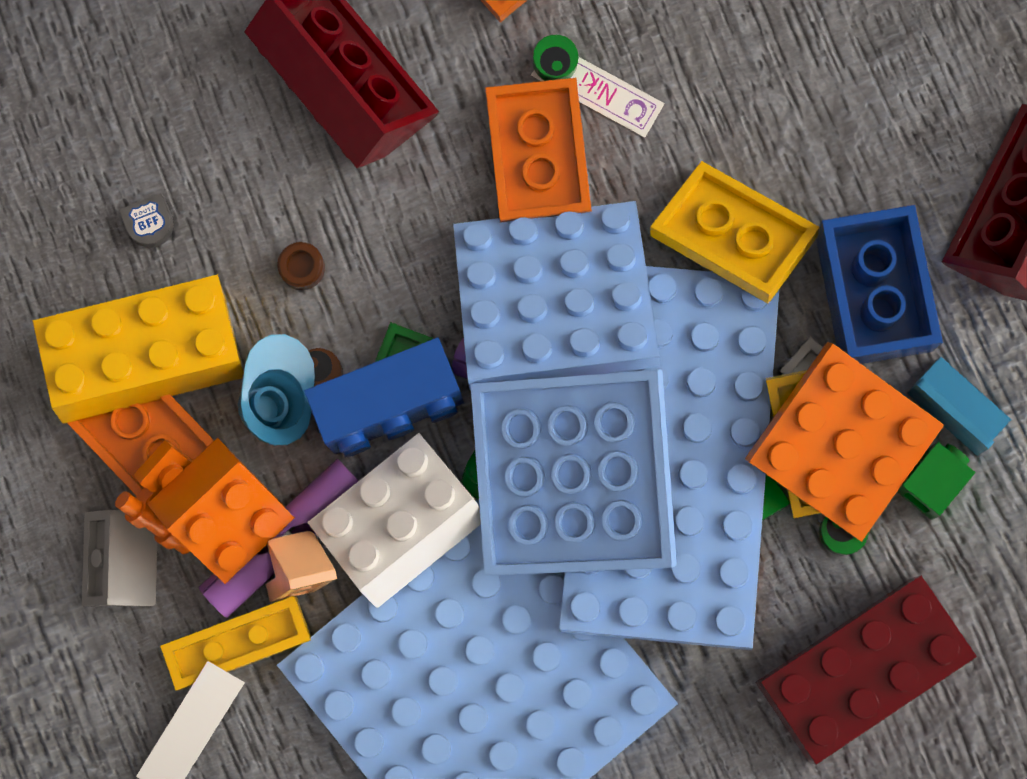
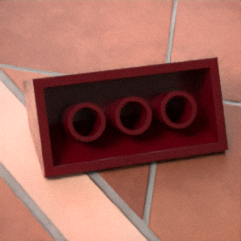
M265 0L244 31L257 47L259 53L268 60L285 81L288 88L297 95L311 112L314 119L325 129L340 147L343 154L357 169L385 158L439 114V110L346 0Z
M1022 104L941 262L945 266L1004 296L1027 301V104Z

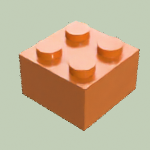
M219 438L214 440L175 479L147 503L165 528L224 584L268 544L269 540L273 539L295 518Z

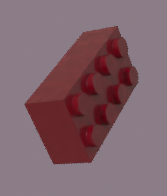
M922 575L909 579L755 683L807 761L817 765L977 656Z

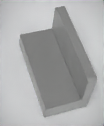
M121 510L85 512L82 606L151 607L156 604L157 542L154 538L155 535L145 527L138 529L125 519V513Z

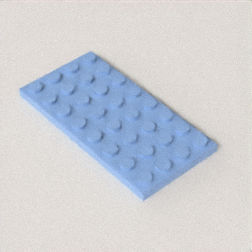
M646 266L660 356V367L612 373L662 370L677 565L672 568L565 572L559 630L560 632L752 650L766 474L746 461L745 457L770 423L771 403L765 378L773 377L779 290L769 304L712 271Z

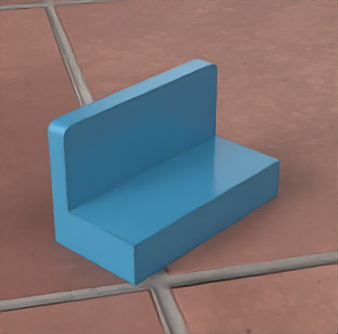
M939 357L907 392L929 414L943 423L944 427L975 455L988 450L994 443L993 439L1012 420L942 357Z

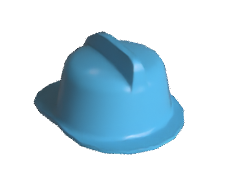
M286 334L269 335L257 341L251 348L244 365L242 388L238 400L239 416L253 435L260 441L274 446L289 445L300 439L308 429L311 408L304 390L314 387V362L308 349L298 339Z

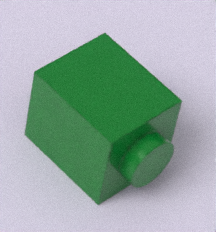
M937 442L924 453L897 493L930 520L941 516L976 472L967 466L970 460L961 450L949 443L944 447Z

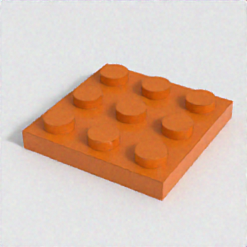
M827 342L745 457V460L862 542L941 431L944 424L839 347Z

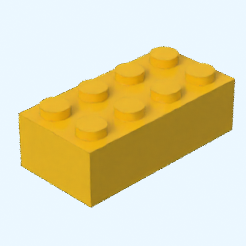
M218 274L32 320L51 407L62 424L112 412L123 407L127 408L137 403L143 404L161 399L160 397L165 395L175 396L243 378L244 371L225 294Z

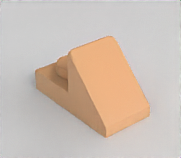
M312 531L300 532L268 541V549L276 577L266 584L270 602L315 592L337 579L335 568Z

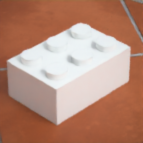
M418 433L307 523L359 591L376 608H379L480 526L481 519L480 507L421 434Z

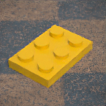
M701 161L650 226V236L769 304L817 239L820 227Z

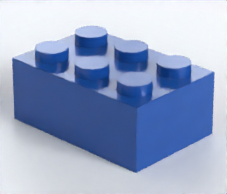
M915 205L822 220L819 225L820 229L816 243L836 346L860 364L929 353L940 346L943 340Z
M439 337L304 390L324 444L335 455L343 452L344 457H351L370 449L369 441L383 435H387L388 440L405 436L414 431V423L430 417L432 423L450 418L458 413L456 406L464 404Z

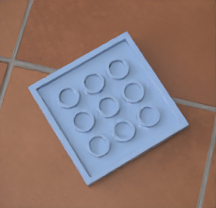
M636 201L592 206V212L585 213L569 211L559 216L533 219L521 217L507 222H500V218L453 224L467 377L470 390V384L595 375L660 367L658 342Z
M662 370L470 384L485 576L672 568L677 565Z

